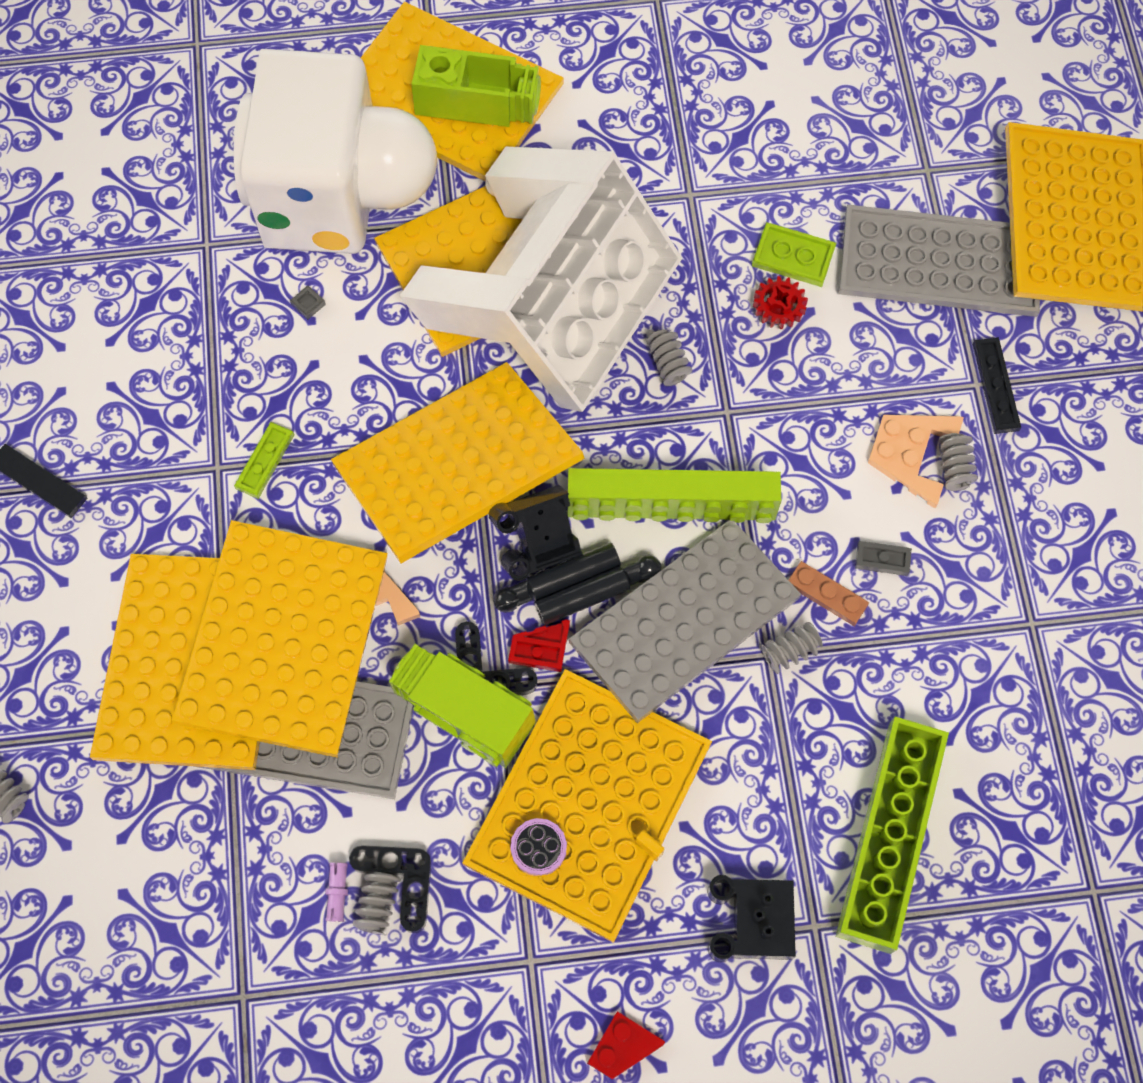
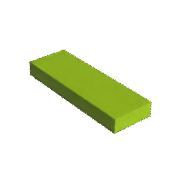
M270 422L236 481L235 489L259 499L295 435L294 432Z

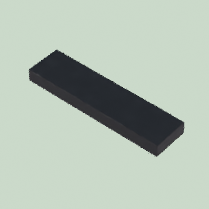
M999 337L974 340L972 345L994 434L1020 431L1021 423Z
M7 444L1 447L0 473L69 518H72L88 499L83 493Z

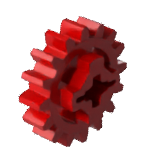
M777 276L775 282L768 278L766 285L760 283L759 289L755 291L753 307L756 308L755 315H762V323L770 321V328H773L775 324H779V328L783 329L786 323L790 328L793 327L794 320L800 322L802 315H805L808 298L804 297L805 289L798 290L799 282L792 285L789 277L786 281H782L781 277ZM769 294L767 301L764 302V298ZM796 303V308L792 311L791 308Z

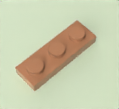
M802 561L789 578L792 585L802 595L854 627L870 603Z

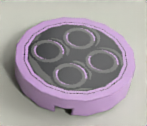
M535 818L525 821L516 829L511 839L510 850L513 860L520 870L532 876H542L553 873L561 866L566 857L567 842L563 831L557 824L547 819Z

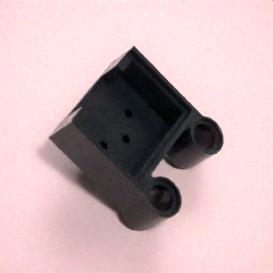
M560 485L509 503H498L488 513L490 521L502 533L508 534L516 529L518 530L523 552L521 553L515 549L508 550L501 558L503 569L514 580H524L531 573L583 554L578 538L571 531L566 507L570 506L569 493ZM508 514L506 520L500 522L501 517ZM520 561L519 565L513 568V565Z
M717 875L712 879L707 893L713 903L725 904L731 897H734L735 941L732 936L726 933L715 935L708 944V954L711 959L722 963L729 959L792 960L796 957L794 880L731 879L726 875ZM717 883L726 885L728 895L718 896L714 892V885ZM720 940L726 942L729 946V953L719 955L714 949L715 942Z

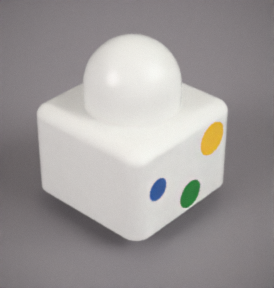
M261 49L258 57L253 93H245L241 98L235 123L234 173L239 199L243 205L251 206L264 248L356 254L365 245L370 209L393 210L414 203L427 191L434 179L437 168V151L434 140L425 125L412 114L398 108L372 105L366 67L359 56L354 54Z

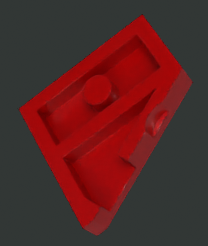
M563 620L560 624L549 627L535 628L532 632L525 631L514 634L508 663L562 672L570 620Z
M617 1011L587 1064L613 1080L661 1048L665 1041Z

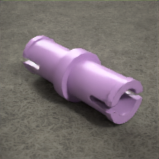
M329 863V887L325 889V895H328L325 921L344 922L345 896H348V889H346L348 864Z

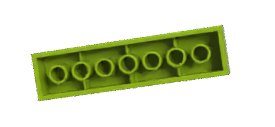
M568 468V497L570 502L568 517H573L575 520L599 518L600 520L610 521L615 518H625L628 521H638L641 518H647L657 522L667 519H678L681 522L704 519L705 522L730 520L741 523L745 520H756L758 523H769L776 520L782 501L781 472Z
M896 716L889 723L835 937L888 954L897 951L949 732Z

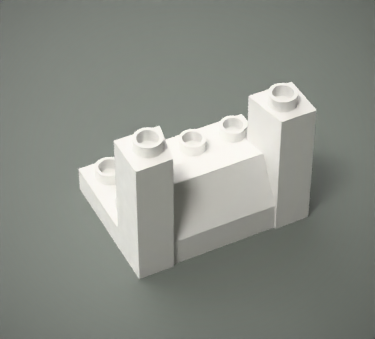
M506 146L485 175L486 188L492 196L496 197L505 217L523 220L486 273L421 265L399 297L428 330L510 343L561 408L583 412L682 260V256L613 151Z

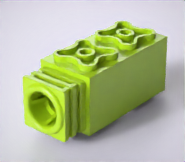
M420 45L412 80L415 115L510 127V121L516 122V120L521 121V123L529 122V124H533L534 116L538 111L541 91L539 66H522V64L516 63V57Z
M415 643L411 650L400 660L389 680L394 693L415 706L413 709L415 713L462 741L460 744L462 747L478 755L494 767L501 765L507 768L536 723L531 702L513 693L497 681H494L493 684L484 679L485 675L481 671L465 664L451 653H448L447 656L441 652L434 655Z

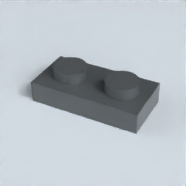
M859 541L857 544L855 569L908 576L910 573L912 548Z

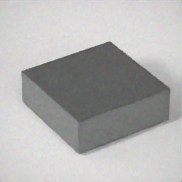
M306 286L290 300L291 305L307 320L326 305L325 300L309 286Z

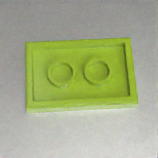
M766 222L752 267L822 287L836 242Z

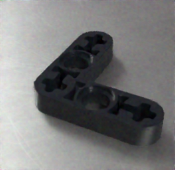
M468 621L458 625L455 632L457 658L462 661L463 657L467 654L475 655L477 663L472 667L481 671L485 675L484 679L492 682L494 678L501 677L506 681L505 687L519 696L531 694L536 690L538 678L536 673L529 668L483 672L478 627L476 624ZM467 629H470V632L475 634L470 637L471 647H466L465 637L460 636L465 634ZM525 675L528 676L529 680H533L529 682V687H523L522 683H514L515 689H510L511 681L509 676H514V682L521 681L522 676Z
M357 846L350 853L349 863L356 872L365 874L381 872L404 876L400 922L409 933H419L422 931L427 923L432 865L428 853L418 848ZM362 852H365L367 858H375L374 853L378 852V868H374L375 863L369 861L364 862V866L360 867L355 858L360 857ZM393 853L398 856V864L391 869L385 868L382 862L385 855ZM402 854H407L406 859L413 861L416 860L418 855H421L422 860L426 861V864L421 865L420 869L416 870L414 864L405 863L406 870H402L404 863ZM414 883H419L424 887L423 895L417 899L411 898L408 895V889ZM407 902L414 905L423 903V908L417 906L416 914L421 918V922H416L415 927H411L410 923L406 921V917H411L412 907H406Z

